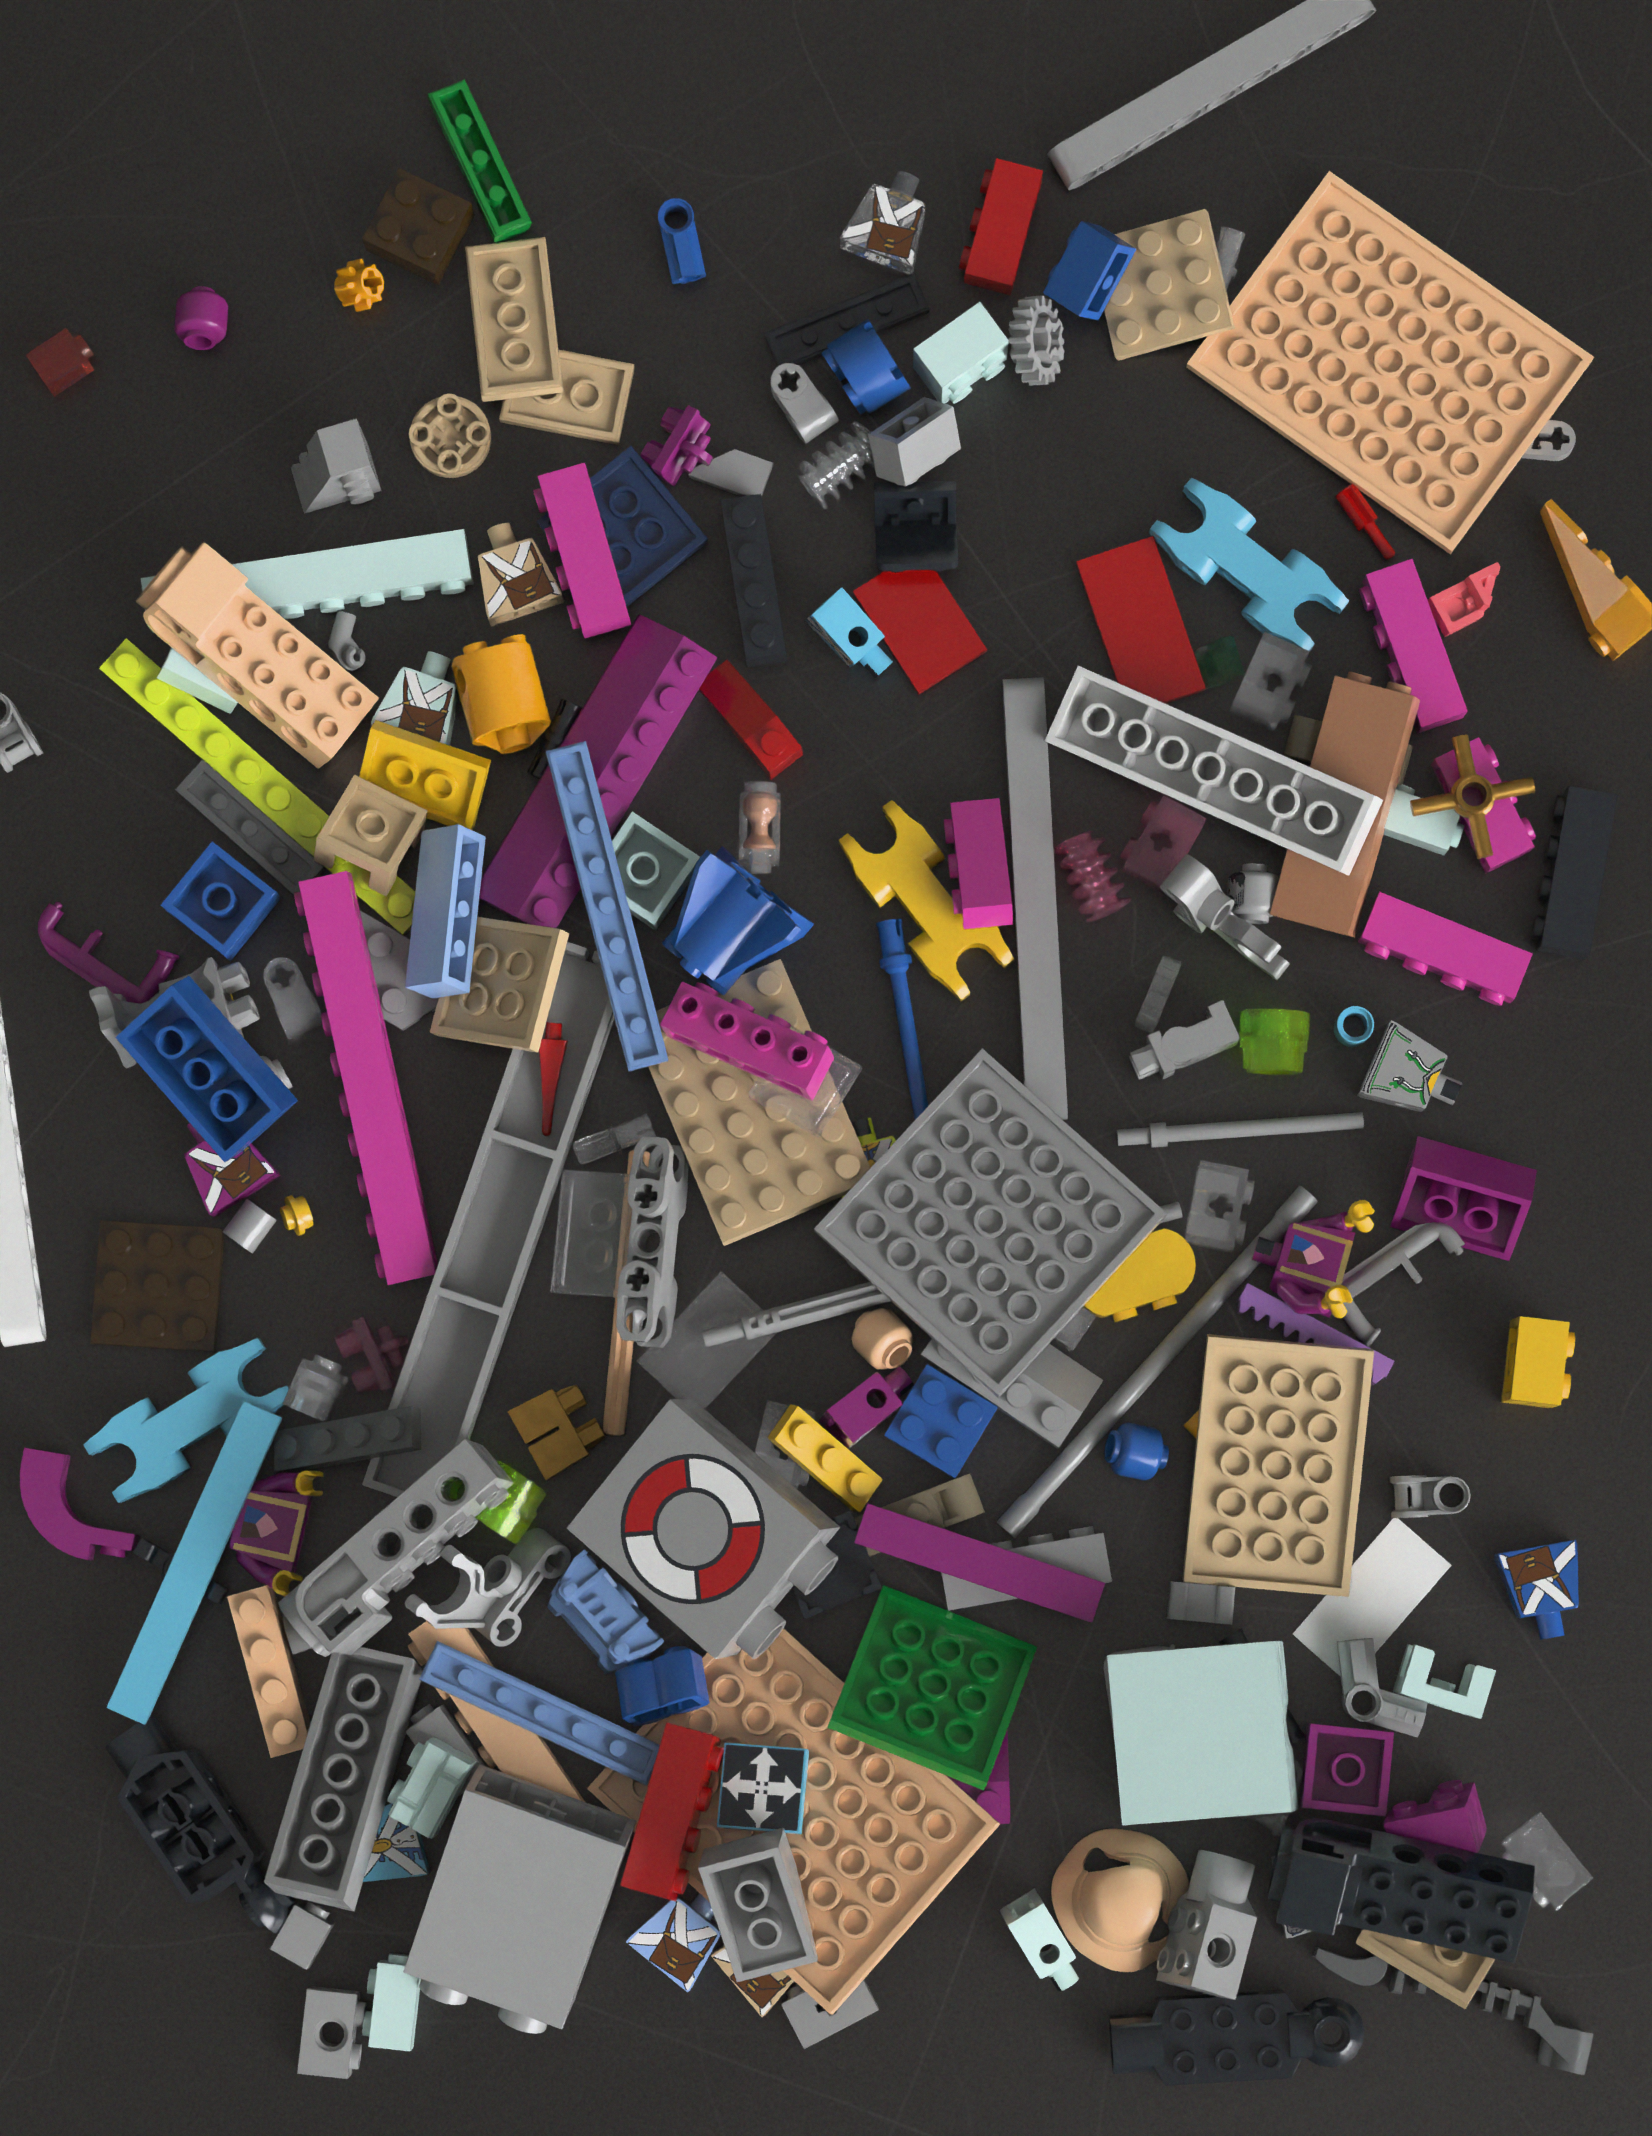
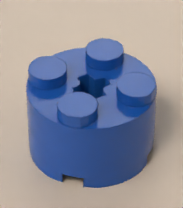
M869 319L828 343V349L821 352L838 379L842 381L847 378L848 383L842 387L860 415L866 411L871 414L911 389Z

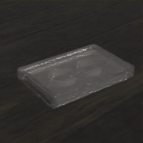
M562 1170L551 1293L617 1298L620 1273L627 1264L632 1217V1208L628 1203L630 1174Z
M721 1271L673 1322L671 1338L663 1348L649 1347L637 1362L676 1399H693L702 1408L706 1409L777 1333L751 1340L743 1337L710 1347L705 1346L702 1331L741 1321V1316L763 1311Z

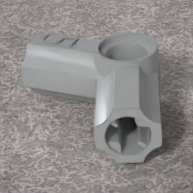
M1373 1638L1337 1641L1343 1711L1354 1720L1418 1738L1424 1723L1428 1703L1379 1688ZM1364 1690L1371 1695L1372 1706L1368 1712L1358 1714L1352 1708V1698L1357 1692Z

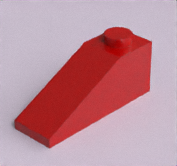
M725 660L706 676L699 691L770 780L803 755L801 745L728 660Z

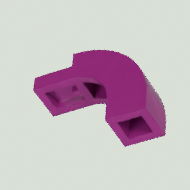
M24 1448L20 1468L22 1501L34 1527L49 1543L66 1554L85 1560H94L96 1545H101L100 1554L125 1558L126 1550H135L140 1535L94 1527L85 1523L73 1512L66 1495V1480L71 1455Z

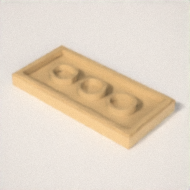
M545 237L466 246V261L482 401L487 402L563 392Z

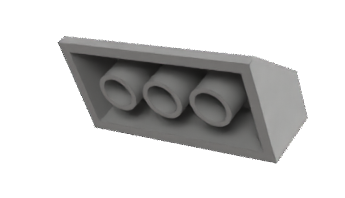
M934 1339L930 1340L921 1354L922 1358L969 1390L996 1405L997 1409L1056 1449L1060 1447L1103 1382L1101 1378L1051 1344H1048L998 1398Z

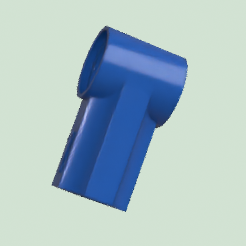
M672 198L665 201L658 211V224L672 284L689 283L706 277L694 221V212L691 205L680 198ZM672 212H681L688 220L683 227L673 229L665 223V219Z

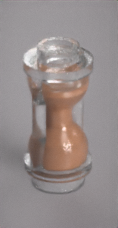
M745 782L744 792L740 793L739 863L742 866H747V871L751 874H771V867L779 866L781 794L777 793V784L773 782ZM747 820H748V821L750 822V824H751V833H750V835H749L748 838H747ZM771 821L772 838L768 834V825Z

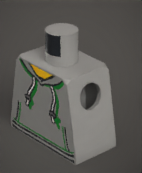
M1391 1020L1385 1028L1357 1096L1422 1112L1426 1108L1431 1096L1453 1105L1462 1082L1441 1074L1447 1059L1445 1053Z

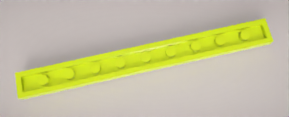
M126 638L99 669L314 857L317 837L327 822L329 815L192 695L157 679L161 668ZM335 855L333 867L325 868L332 874L344 871L352 873L356 895L400 934L405 936L412 927L415 891L396 876L395 883L388 895L384 896L369 888L371 872Z

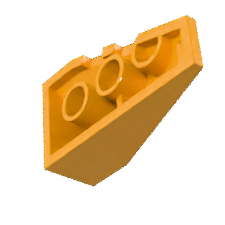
M1550 499L1544 504L1540 514L1585 627L1591 635L1588 638L1589 642L1601 656L1605 657L1608 655L1614 661L1652 630V603L1627 575L1619 579L1614 574V569L1610 564L1611 560L1602 550L1599 551L1596 548L1590 550L1585 545L1588 539L1582 529Z

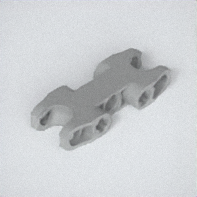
M645 1136L635 1146L629 1177L628 1203L632 1208L627 1264L621 1270L619 1277L616 1327L622 1340L636 1341L637 1345L641 1347L663 1348L671 1338L676 1311L678 1287L673 1274L678 1224L686 1210L689 1163L682 1146L671 1145L666 1138ZM657 1145L650 1155L648 1167L645 1166L643 1162L644 1152L647 1148ZM675 1154L679 1159V1167L673 1174V1156ZM663 1157L662 1165L659 1167L660 1160ZM658 1232L660 1244L655 1251L648 1253L646 1250V1240L651 1234ZM631 1312L633 1314L632 1333L626 1325L627 1317ZM647 1318L646 1326L643 1329V1320ZM659 1318L662 1322V1332L657 1338L651 1339L656 1331L657 1319Z

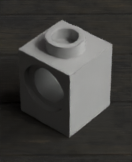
M308 1901L306 1905L301 1903L295 1904L270 1950L307 1970L313 1964L335 1922L327 1918L330 1912L312 1901Z

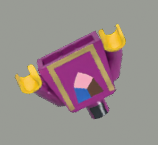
M1359 1200L1349 1207L1348 1213L1342 1212L1323 1218L1290 1223L1282 1243L1258 1237L1252 1260L1275 1267L1269 1288L1277 1293L1295 1313L1321 1314L1329 1318L1332 1313L1336 1318H1343L1347 1313L1343 1302L1351 1303L1353 1301L1347 1287L1341 1285L1355 1233L1351 1231L1353 1226H1356L1361 1232L1367 1233L1371 1231L1374 1223L1369 1216L1365 1215H1372L1375 1211L1368 1201Z
M306 1470L301 1473L280 1472L255 1481L232 1532L229 1548L236 1551L237 1562L257 1582L268 1585L277 1594L287 1596L290 1593L289 1584L293 1579L300 1582L303 1581V1577L295 1573L313 1496H321L323 1494V1491H315L312 1485L316 1476L324 1477L323 1472Z

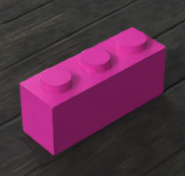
M1479 737L1470 741L1476 774L1483 776L1491 784L1501 783L1502 781L1495 769L1499 766V762L1489 744L1483 746ZM1454 750L1435 758L1431 764L1445 794L1451 792L1454 783L1460 778ZM1467 787L1462 790V797L1465 803L1470 806L1482 804L1483 796L1478 789ZM1517 797L1495 800L1493 807L1485 815L1493 856L1479 859L1485 873L1491 872L1529 853L1535 847L1532 840L1536 839V835L1529 820L1526 817L1520 819L1513 805L1517 803ZM1460 816L1459 822L1464 825L1463 830L1476 854L1469 819Z
M993 798L950 803L951 819H944L946 844L954 843L955 854H948L950 879L958 878L959 889L952 890L954 914H962L964 929L1013 925L1012 898L1000 799Z

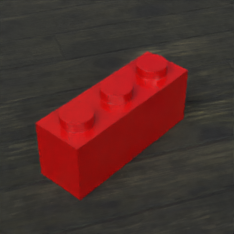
M996 158L993 170L985 169L980 193L986 194L983 208L975 207L969 231L976 232L972 247L964 246L959 264V269L965 270V284L1011 295L1040 191L1043 170Z

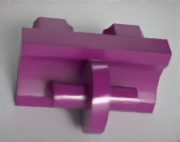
M689 405L685 411L668 407L661 418L660 426L665 431L671 433L665 445L654 440L647 442L641 452V458L651 466L665 483L674 487L683 471L691 474L697 462L709 466L713 460V457L705 451L711 440L705 434L711 424L700 416L698 409Z

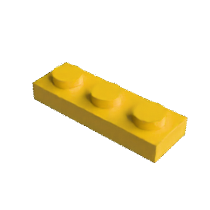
M790 1404L767 1437L852 1511L860 1513L883 1480L799 1406Z

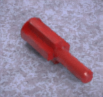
M1354 484L1343 488L1335 498L1358 531L1365 529L1386 560L1391 559L1395 556V551L1374 521L1378 517Z

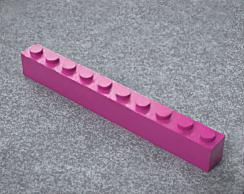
M344 871L299 881L300 892L294 893L295 903L299 916L306 915L309 932L303 933L305 948L309 957L315 956L318 972L312 973V979L317 997L324 996L327 1012L321 1013L322 1025L326 1037L333 1036L336 1052L330 1053V1060L335 1077H342L345 1092L339 1093V1101L343 1116H350L354 1132L348 1134V1142L353 1158H360L363 1173L357 1174V1182L361 1197H368L371 1213L366 1214V1223L370 1237H377L380 1253L375 1254V1264L379 1278L386 1277L387 1285L435 1275L438 1266L437 1255L352 873Z

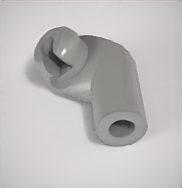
M337 611L328 641V648L341 667L353 671L360 668L365 662L364 651L358 647L351 637L356 616L347 612Z

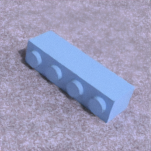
M459 824L424 830L421 835L405 988L432 999L466 994L470 991L486 836Z

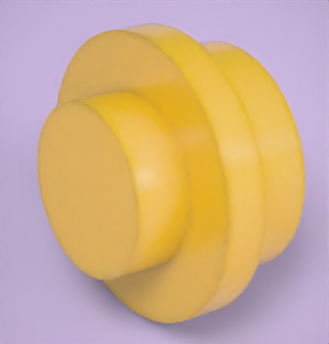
M290 1195L285 1197V1206L280 1207V1214L288 1231L294 1229L298 1236L305 1234V1229L313 1227V1218L304 1196L294 1198Z

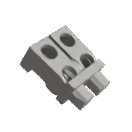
M1222 1000L1208 1006L1205 1013L1207 1019L1188 1028L1173 1027L1166 1031L1163 1037L1160 1031L1148 1035L1146 1040L1147 1046L1131 1052L1129 1056L1138 1080L1157 1072L1160 1073L1163 1080L1174 1075L1175 1069L1184 1068L1236 1046L1240 1037L1224 1001Z

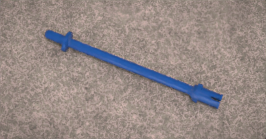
M890 919L876 923L882 952V959L879 960L880 968L885 969V972L890 975L914 1120H916L929 1104L906 976L909 964H912L911 954L906 952L902 919Z

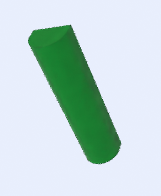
M465 79L428 93L427 99L493 241L495 243L506 242L526 232L532 222Z

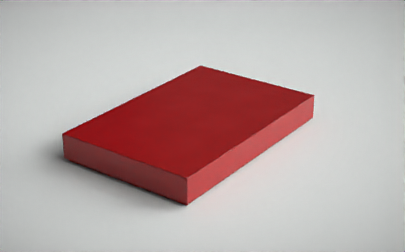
M884 571L853 591L854 597L865 614L885 636L882 640L918 695L987 652V648L937 571Z

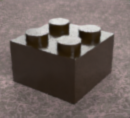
M398 168L362 240L368 252L439 286L475 214L471 202Z

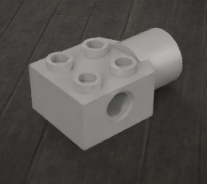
M1198 1850L1188 1891L1178 1899L1177 1905L1172 1909L1168 1918V1929L1170 1931L1166 1945L1160 1951L1157 1959V1981L1198 1994L1236 1999L1257 1916L1247 1898L1255 1865L1230 1856Z

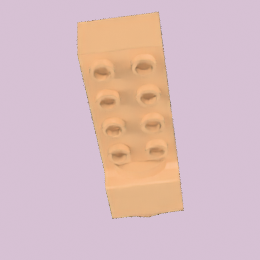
M205 542L201 543L192 553L188 552L184 547H180L136 600L145 609L143 617L146 624L158 637L319 769L334 757L379 697L245 586L248 578Z

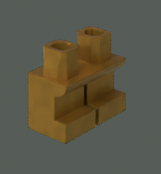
M577 1385L563 1388L557 1392L551 1389L508 1411L527 1445L559 1427V1430L528 1447L546 1481L551 1480L572 1465L590 1456L588 1451L606 1438L596 1418L575 1428L568 1416L587 1405Z

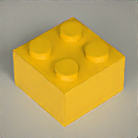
M1522 1316L1510 1320L1502 1403L1553 1408L1560 1406L1563 1398L1568 1399L1571 1374L1564 1373L1567 1357L1573 1356L1575 1347V1332H1569L1570 1322Z

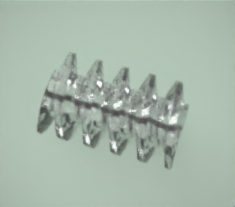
M859 422L851 424L853 437L843 431L838 434L840 446L831 441L825 444L828 457L819 451L813 453L812 458L815 467L806 461H802L799 465L802 477L800 475L798 477L801 483L824 510L828 508L824 497L825 494L828 493L838 500L841 498L837 487L838 484L841 483L851 490L854 488L850 478L851 474H855L864 480L866 475L863 465L867 464L875 469L868 435L871 432Z

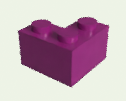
M1451 1780L1438 1785V1789L1433 1791L1429 1803L1417 1805L1416 1801H1405L1394 1805L1392 1810L1388 1811L1383 1823L1386 1833L1479 1853L1487 1830L1475 1783L1462 1784L1461 1780Z

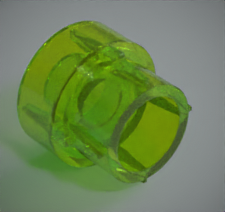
M1248 1009L1240 1011L1239 1039L1240 1048H1243V1068H1246V1072L1264 1075H1295L1302 1072L1304 1052H1307V1042L1309 1041L1310 1013L1286 1009Z
M499 1460L497 1463L512 1479L514 1484L507 1489L509 1496L500 1505L492 1510L486 1507L475 1518L517 1545L538 1514L536 1509L546 1493L536 1483Z

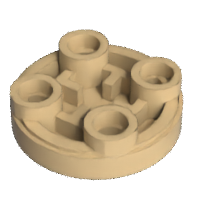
M444 394L426 403L415 415L409 429L410 444L417 461L427 471L439 477L458 478L470 474L484 462L491 446V430L485 414L470 400L454 394Z

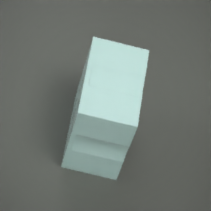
M1283 1641L1107 1655L1122 1825L1284 1813L1299 1809L1293 1748L1288 1737L1286 1722L1288 1690Z

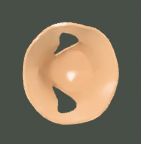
M1103 1829L1081 1839L1067 1854L1054 1874L1051 1896L1056 1917L1065 1936L1081 1954L1110 1970L1135 1972L1146 1968L1158 1959L1160 1951L1166 1945L1168 1935L1154 1943L1148 1942V1938L1159 1916L1161 1903L1162 1919L1168 1925L1170 1912L1177 1905L1178 1899L1188 1891L1189 1880L1181 1862L1167 1846L1156 1838L1137 1831ZM1094 1848L1104 1851L1105 1855L1110 1859L1130 1864L1094 1872L1084 1870L1086 1858Z

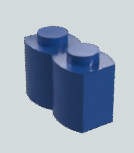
M685 1646L668 1648L664 1651V1655L653 1661L649 1658H637L627 1662V1667L615 1672L622 1719L633 1726L655 1723L671 1715L697 1710L710 1703L702 1656Z

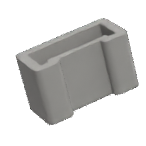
M1170 1581L1167 1619L1232 1625L1235 1587Z

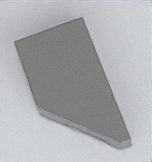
M734 449L714 458L709 466L701 464L695 467L691 474L689 473V478L741 497L761 494L762 496L773 467V462Z

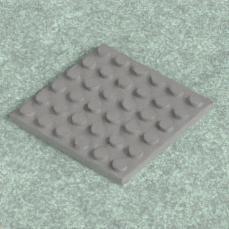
M982 1048L814 1228V1232L999 1398L1167 1216V1213Z

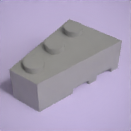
M357 419L317 430L306 445L308 453H301L299 455L300 464H293L291 467L304 514L349 500L351 504L364 503L374 498L373 493L382 491L368 443Z

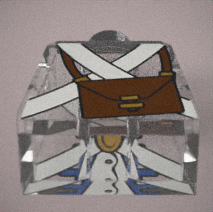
M897 171L890 189L873 184L840 237V249L908 275L913 273L926 213V204L913 198L920 180L910 173Z

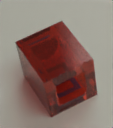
M67 328L26 354L54 397L94 371L88 361V358L94 355L81 335L73 339Z

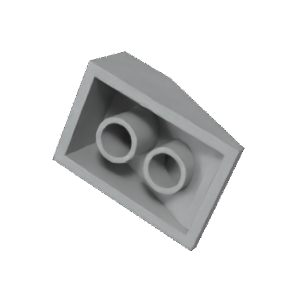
M784 1828L705 1848L698 1869L736 1981L741 1982L817 1962L818 1956L797 1866Z

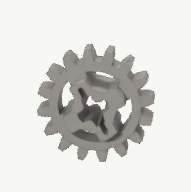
M1031 296L1019 299L1018 307H1014L1012 310L1015 320L1009 321V333L1011 335L1009 337V343L1011 344L1010 356L1013 362L1017 363L1016 373H1022V382H1028L1029 386L1047 385L1048 382H1054L1055 374H1060L1061 371L1058 361L1064 359L1065 351L1062 346L1064 344V339L1062 338L1064 328L1060 319L1057 318V308L1051 309L1052 300L1045 299L1044 296Z

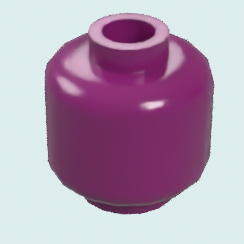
M198 286L182 294L177 299L174 331L186 346L196 350H208L225 338L228 304L222 296L215 293L209 287Z

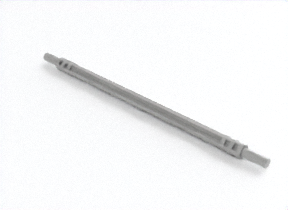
M1179 1202L1160 1206L1167 1213V1216L1161 1223L1183 1217ZM871 1282L741 1316V1321L702 1331L706 1347L743 1337L751 1340L891 1300Z

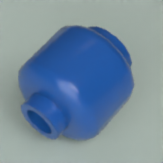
M1129 1422L1120 1425L1117 1430H1112L1109 1433L1104 1451L1105 1461L1110 1463L1111 1469L1115 1474L1144 1481L1153 1478L1158 1469H1164L1169 1456V1448L1163 1444L1162 1434L1159 1430Z

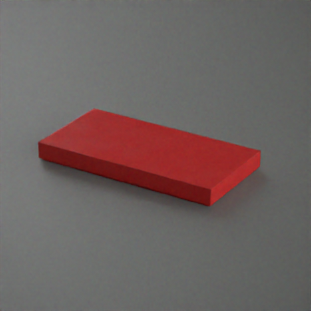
M1154 536L1076 561V566L1116 682L1165 704L1205 691L1206 687Z

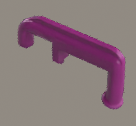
M55 902L54 905L49 903L38 921L39 937L50 956L95 987L106 986L113 994H121L126 1002L141 1004L151 1000L158 992L159 984L165 982L175 961L180 958L177 954L157 949L156 954H158V957L138 987L91 955L102 939L101 935L103 933L101 930L96 929L94 933H91L81 948L54 930V927L64 914L60 910L62 908L60 902Z

